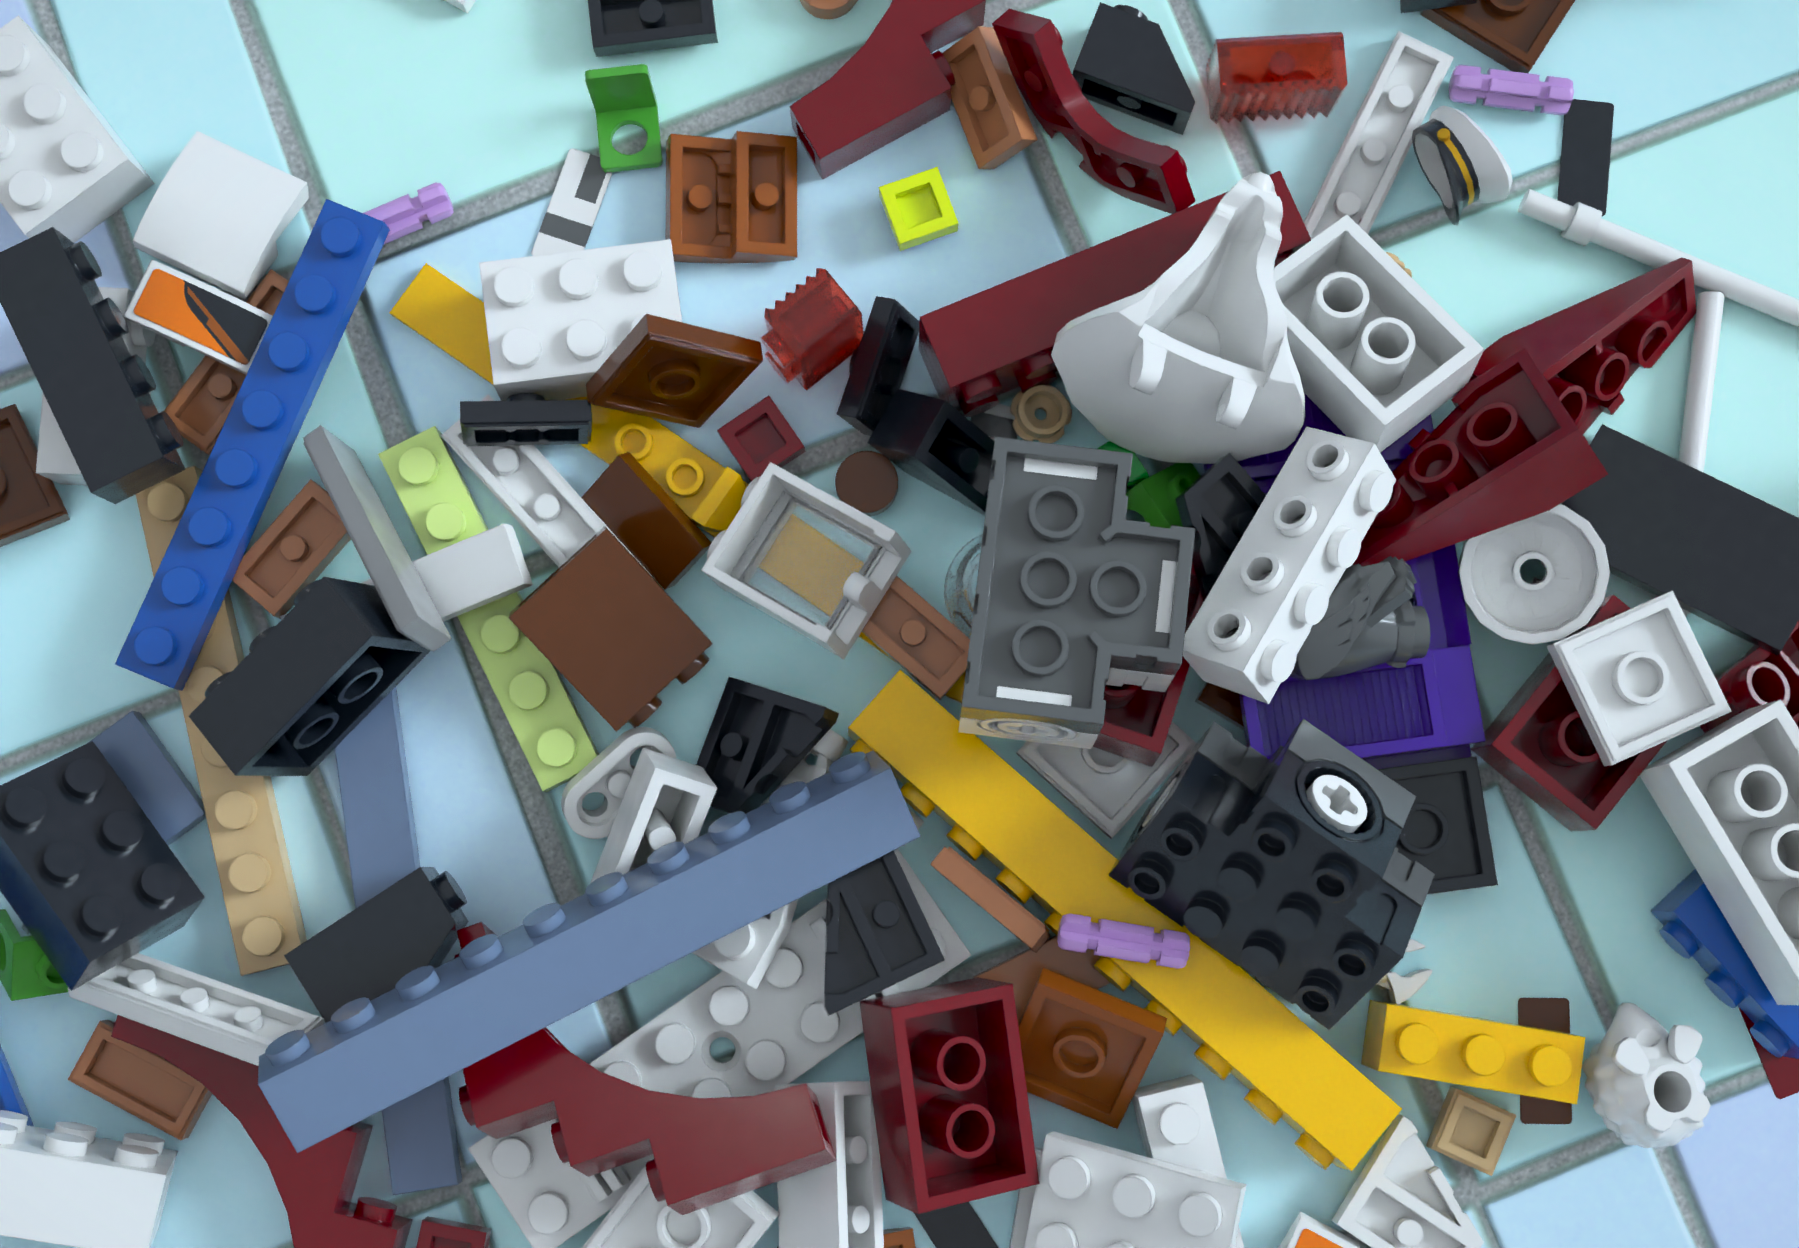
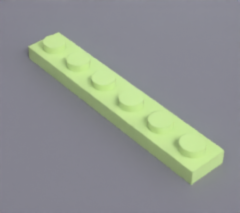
M435 426L378 454L427 555L489 530L444 438L441 436V432ZM517 591L457 617L542 791L549 792L570 781L599 753L556 667L508 618L510 612L523 601L520 592Z

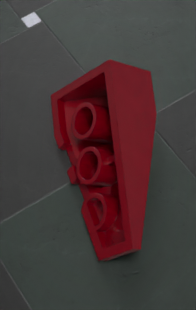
M1681 257L1502 336L1483 351L1469 382L1525 347L1581 433L1584 434L1602 412L1613 415L1625 401L1620 391L1639 366L1642 368H1652L1696 314L1692 260Z
M1525 347L1467 383L1451 399L1456 408L1431 433L1422 429L1408 443L1412 452L1392 472L1396 482L1393 486L1390 501L1376 515L1361 542L1359 555L1352 565L1358 563L1361 566L1377 564L1389 556L1392 558L1396 556L1398 560L1402 558L1404 561L1417 558L1549 511L1608 475Z

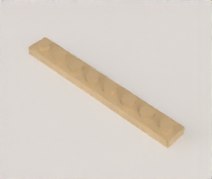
M196 466L185 468L186 470L136 494L154 577L201 476L202 470ZM228 589L183 691H178L241 976L288 965L289 963L284 955L306 942L307 937L271 776H235L189 718V715L205 700V691L208 686L223 674L232 672L244 659L230 591Z

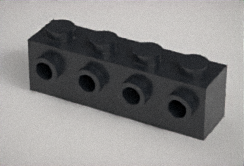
M51 227L0 252V303L90 492L113 504H117L186 470L176 450L183 446V440L169 415L164 411L158 413L149 392L156 389L155 381L143 360L137 354L131 356L122 338L123 335L129 332L127 323L116 304L109 297L106 299L102 297L95 282V279L101 277L102 273L92 252L82 241L75 244L54 227Z

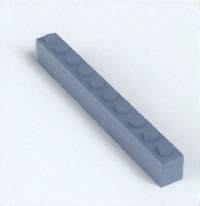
M874 751L866 754L864 752H855L845 755L830 765L828 773L808 783L800 781L787 784L773 792L769 797L768 803L746 814L738 811L724 815L709 826L708 833L686 844L683 842L666 844L651 853L647 858L646 864L624 875L620 872L606 874L588 885L585 889V894L561 906L558 903H551L539 907L524 918L523 925L499 937L495 934L479 937L467 944L460 951L459 957L435 969L433 966H423L407 973L396 983L395 989L371 1001L369 998L363 997L348 1002L334 1012L331 1016V1021L306 1033L303 1030H294L280 1036L266 1048L264 1054L259 1056L258 1085L296 1152L299 1153L921 837L891 767Z

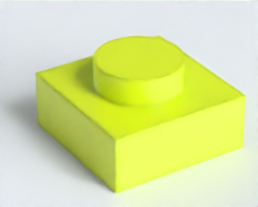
M938 167L879 187V196L900 251L958 231L959 223Z

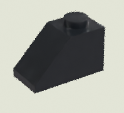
M1100 2L1072 74L1079 83L1082 94L1090 101L1183 135L1195 105V100L1159 24L1148 20L1143 12L1128 5H1115L1112 7Z
M898 389L867 443L907 474L985 516L994 440L946 400Z

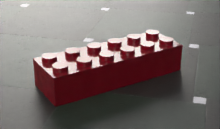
M1281 171L1269 175L1283 207V218L1280 226L1282 241L1274 267L1311 241ZM1226 193L920 316L919 352L939 398L946 400L956 410L962 411L965 417H972L996 406L999 403L998 395L1020 387L1024 394L1034 386L1053 383L1057 379L1055 372L1058 370L1051 354L1057 332L1071 320L1141 292L1153 284L1166 270L1190 250L1214 209Z

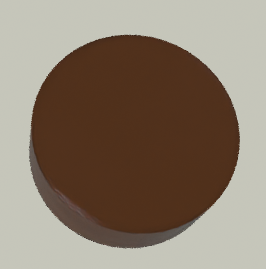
M874 451L856 452L848 456L837 470L835 478L837 496L840 501L868 516L878 515L887 510L897 496L898 475L891 461L880 453Z

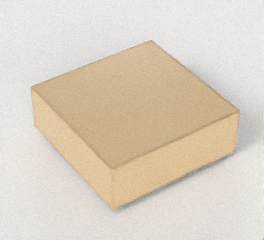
M1450 1086L1426 1146L1492 1176L1516 1115Z

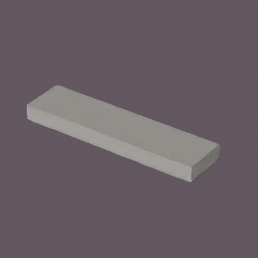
M320 425L303 437V444L396 630L423 648L430 649L433 652L452 639L356 452Z

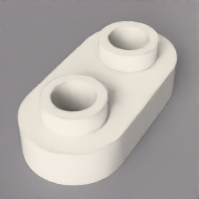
M636 727L625 731L568 782L562 793L561 807L568 825L575 833L589 839H601L609 836L635 766L630 764V759L636 750L646 748L677 759L674 748L661 732L649 727ZM592 792L602 793L604 795V802L599 808L587 810L582 807V802L586 795Z

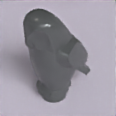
M1389 556L1377 564L1361 566L1358 563L1346 568L1329 598L1328 608L1324 617L1319 623L1312 626L1309 635L1299 650L1294 669L1289 677L1303 680L1327 679L1350 674L1383 663L1396 668H1404L1410 659L1424 658L1430 644V623L1425 608L1422 606H1412L1410 599L1413 598L1412 593L1415 592L1414 584L1417 581L1409 565L1402 558L1398 560L1396 556L1393 558Z

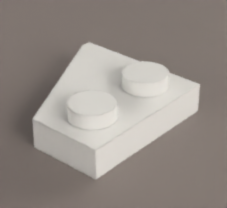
M1398 1114L1343 1200L1332 1221L1371 1248H1481L1484 1241L1469 1216L1462 1211L1454 1198L1453 1189L1441 1169L1435 1166L1423 1146L1413 1122Z

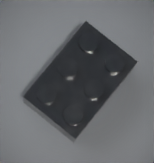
M323 577L310 583L296 596L294 600L295 607L276 626L266 629L251 642L249 646L250 653L232 672L218 677L208 686L205 691V700L189 715V718L235 776H308L431 651L430 649L423 648L396 630L374 585Z
M93 741L0 785V891L71 991L184 927L205 898Z

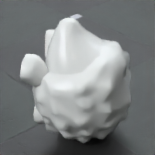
M1622 1003L1618 1006L1614 1019L1603 1040L1592 1047L1589 1058L1582 1064V1069L1587 1077L1585 1088L1594 1101L1593 1108L1596 1113L1602 1117L1606 1127L1614 1131L1617 1138H1620L1624 1144L1663 1150L1692 1136L1695 1130L1704 1126L1703 1119L1708 1115L1710 1103L1704 1095L1703 1091L1706 1084L1700 1076L1702 1062L1695 1057L1703 1038L1696 1029L1688 1025H1673L1668 1034L1666 1029L1655 1018L1634 1003Z

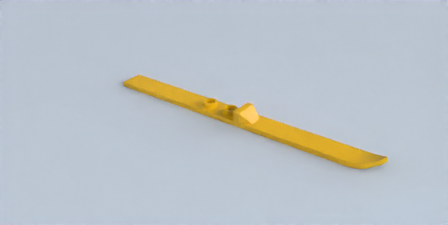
M426 263L389 313L494 386L484 302ZM579 397L564 400H587V397ZM591 404V442L579 445L608 465L618 455L630 452L695 525L714 538L721 531L728 529L741 508L742 496L749 485L743 481L740 474L728 466L724 468L651 417ZM792 515L759 569L829 617H832L845 597L843 595V587L846 580L852 573H860L865 563L795 515ZM959 629L970 639V635ZM862 632L858 637L889 657ZM966 672L945 695L961 704Z

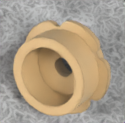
M1049 384L1034 386L1024 394L1022 391L1018 392L1010 406V412L1015 418L1012 423L1013 429L1020 438L1026 441L1038 440L1042 443H1054L1064 435V426L1068 425L1072 418V409L1069 401L1057 388ZM1038 409L1044 410L1046 418L1043 420L1037 419L1035 411Z

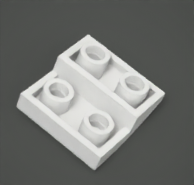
M197 131L172 164L150 201L134 235V248L245 300L277 259V239L309 199L307 182Z

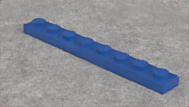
M326 199L115 665L173 689L183 691L389 234L390 229L385 222Z

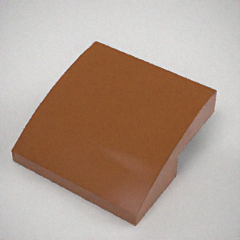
M736 131L732 139L681 134L669 135L666 141L665 240L671 239L674 262L765 263L791 261L797 258V137Z

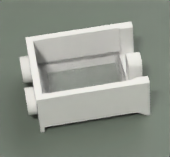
M770 462L763 474L753 479L745 489L741 500V508L728 529L721 531L710 544L707 552V561L701 571L723 590L739 597L844 660L912 551L895 530Z

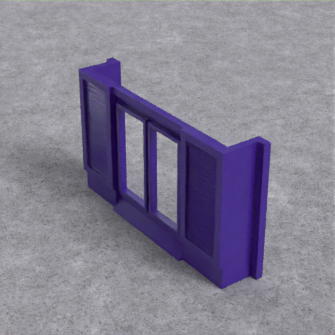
M1306 394L1304 423L1297 438L1291 445L1284 450L1237 461L1265 495H1267L1306 426L1346 436ZM1431 414L1381 452L1382 457L1392 472L1412 452L1408 443L1422 429L1430 433L1434 430ZM1204 464V470H1205V472H1206L1213 464ZM1455 544L1405 561L1411 568L1417 581L1414 584L1415 592L1412 593L1414 606L1425 608L1430 623V644L1424 658L1410 659L1404 668H1396L1383 663L1350 674L1327 679L1303 680L1288 677L1284 682H1281L1269 704L1239 694L1247 747L1251 746L1270 759L1280 746H1285L1292 731L1302 719H1305L1376 769L1472 757L1470 745L1485 742L1486 740L1470 650L1472 642Z

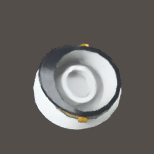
M1443 105L1431 113L1428 122L1413 130L1412 143L1419 165L1429 184L1440 197L1445 212L1453 225L1459 224L1463 208L1471 203L1504 201L1508 197L1513 181L1509 165L1493 141L1464 112Z

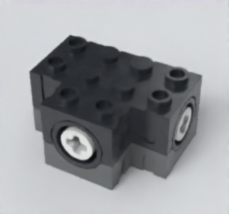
M1302 719L1292 731L1285 746H1280L1270 759L1251 746L1246 747L1234 739L1232 733L1216 722H1213L1152 798L1111 869L1109 876L1124 887H1130L1135 894L1144 898V901L1181 927L1186 926L1192 934L1200 937L1201 941L1237 966L1240 964L1249 974L1255 976L1254 978L1291 1004L1296 1003L1302 1011L1330 1030L1403 958L1435 874L1417 861L1412 862L1399 853V849L1395 847L1416 796L1305 719Z

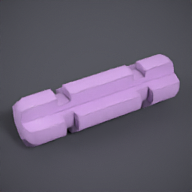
M1467 65L1455 66L1448 88L1449 98L1453 102L1475 104L1476 99H1483V106L1533 112L1535 106H1540V113L1561 116L1568 113L1574 96L1573 81L1568 78L1547 76L1545 82L1539 81L1540 75L1490 68L1487 74H1480L1481 67Z
M435 182L417 190L418 196L414 198L407 194L363 214L386 223L390 231L384 244L422 229V222L429 220L431 224L450 217L454 213L451 199L441 183Z
M1071 913L1063 915L1059 924L1057 941L1058 947L1063 950L1086 953L1087 949H1093L1094 955L1140 963H1149L1150 959L1156 960V965L1176 969L1185 967L1188 961L1190 937L1185 932L1164 929L1160 933H1154V927L1107 919H1099L1098 923L1091 922V917Z

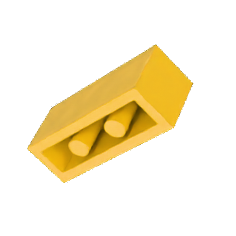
M1370 1000L1361 1064L1381 1072L1577 1104L1585 1037L1560 1031Z

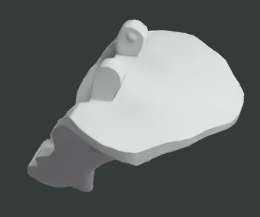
M1257 172L1240 179L1221 199L1190 250L1166 270L1153 284L1141 292L1077 317L1057 332L1051 357L1063 380L1070 401L1107 440L1131 452L1159 461L1215 464L1220 458L1229 453L1236 461H1241L1284 450L1297 438L1305 418V394L1298 369L1291 355L1287 339L1285 311L1275 286L1274 266L1282 241L1280 226L1283 218V207L1269 175Z

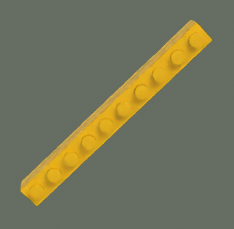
M899 670L848 727V736L855 741L854 745L849 749L850 752H864L866 754L874 751L891 767L895 778L903 784L900 790L906 803L925 818L932 811L940 816L952 827L946 835L947 838L972 860L976 861L983 854L1001 870L995 880L1019 902L1025 904L1031 897L1050 914L1044 923L1057 936L1062 916L1069 913L1091 917V922L1098 923L1099 919H1107L1154 927V933H1160L1161 930L1167 929L1188 934L1190 937V951L1186 966L1176 969L1156 965V960L1150 959L1149 963H1140L1099 956L1100 959L1094 964V967L1119 990L1124 992L1131 985L1149 1001L1144 1009L1167 1018L1166 1032L1174 1036L1181 1029L1195 1041L1199 1048L1193 1055L1217 1077L1225 1080L1231 1073L1250 1091L1244 1097V1100L1263 1118L1273 1125L1282 1118L1301 1136L1294 1144L1314 1163L1324 1170L1333 1163L1336 1167L1352 1171L1402 1108L1240 966H1237L1201 941L1200 937L1192 934L1186 926L1181 927L1144 901V898L1135 894L1130 887L1126 888L1111 878L1109 873L1117 861L1111 853L975 734L958 732L960 721L903 671Z

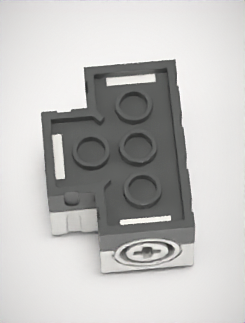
M995 437L958 732L1092 749L1104 725L1106 700H1103L1106 685L1122 687L1123 684L1142 686L1143 690L1159 692L1167 690L1182 665L1195 528L1173 525L1170 528L1153 527L1148 522L1126 520L1128 504L1126 489L1131 476L1133 453Z

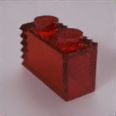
M1342 32L1215 39L1210 58H1208V63H1206L1210 119L1216 124L1221 118L1228 123L1234 117L1242 122L1246 116L1252 121L1258 116L1266 121L1270 115L1278 120L1283 114L1288 119H1291L1295 114L1303 119L1307 113L1313 118L1322 113L1327 118L1348 84Z
M816 268V277L806 276L805 285L796 284L795 293L786 292L785 301H775V309L765 308L764 318L768 332L760 338L768 350L764 355L777 374L787 384L796 378L802 387L808 390L850 357L860 345L864 332L862 327L863 315L826 269Z

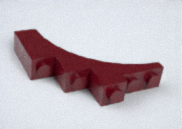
M892 0L890 7L866 43L828 81L789 106L792 128L822 180L950 111L951 86L955 85L956 82L949 63L938 49L968 34L978 26L984 25L986 0Z
M482 922L457 930L461 950L479 937L495 934ZM546 1027L462 1069L466 1085L459 1087V1101L463 1114L471 1126L476 1125L477 1129L495 1139H499L558 1118L559 1122L551 1125V1134L562 1163L569 1162L572 1168L588 1177L653 1154L654 1159L646 1162V1172L651 1190L658 1202L666 1200L667 1206L681 1215L837 1161L818 1098L806 1083L755 1096L694 1098L650 1091L600 1072L571 1053Z
M117 1015L111 1037L157 1054L202 1083L240 1121L269 1166L288 1214L294 1248H405L413 1219L395 1215L397 1206L381 1199L359 1197L357 1204L351 1202L373 1125L358 1122L297 1153L258 1085L259 1066Z

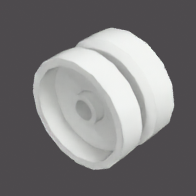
M1559 504L1544 513L1465 540L1459 560V574L1464 600L1478 621L1504 639L1532 645L1562 640L1585 626L1603 603L1610 577L1605 544L1589 521L1563 504ZM1528 559H1539L1546 568L1545 576L1542 580L1534 577L1532 583H1528L1521 577V565Z

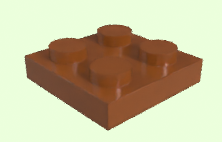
M1042 968L1018 1023L1027 1092L1118 1129L1163 1037L1167 1018Z

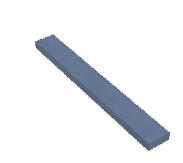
M396 687L335 747L355 909L420 867ZM449 1077L382 1110L393 1195L453 1186L463 1182Z

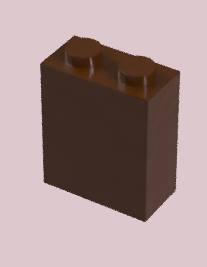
M605 526L510 612L508 617L616 732L627 722L636 728L647 720L662 704L657 694L675 678L682 685L695 676L709 661L710 658L704 651L713 644L708 636Z

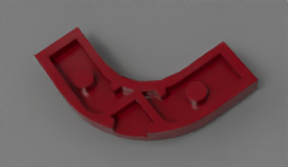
M1008 9L992 23L1015 82L1030 110L1051 138H1054L1061 132L1082 154L1084 160L1080 163L1079 167L1106 188L1127 199L1170 214L1184 210L1196 201L1186 175V163L1178 150L1133 137L1115 128L1097 113L1085 98L1062 50L1063 40L1061 34L1051 19Z

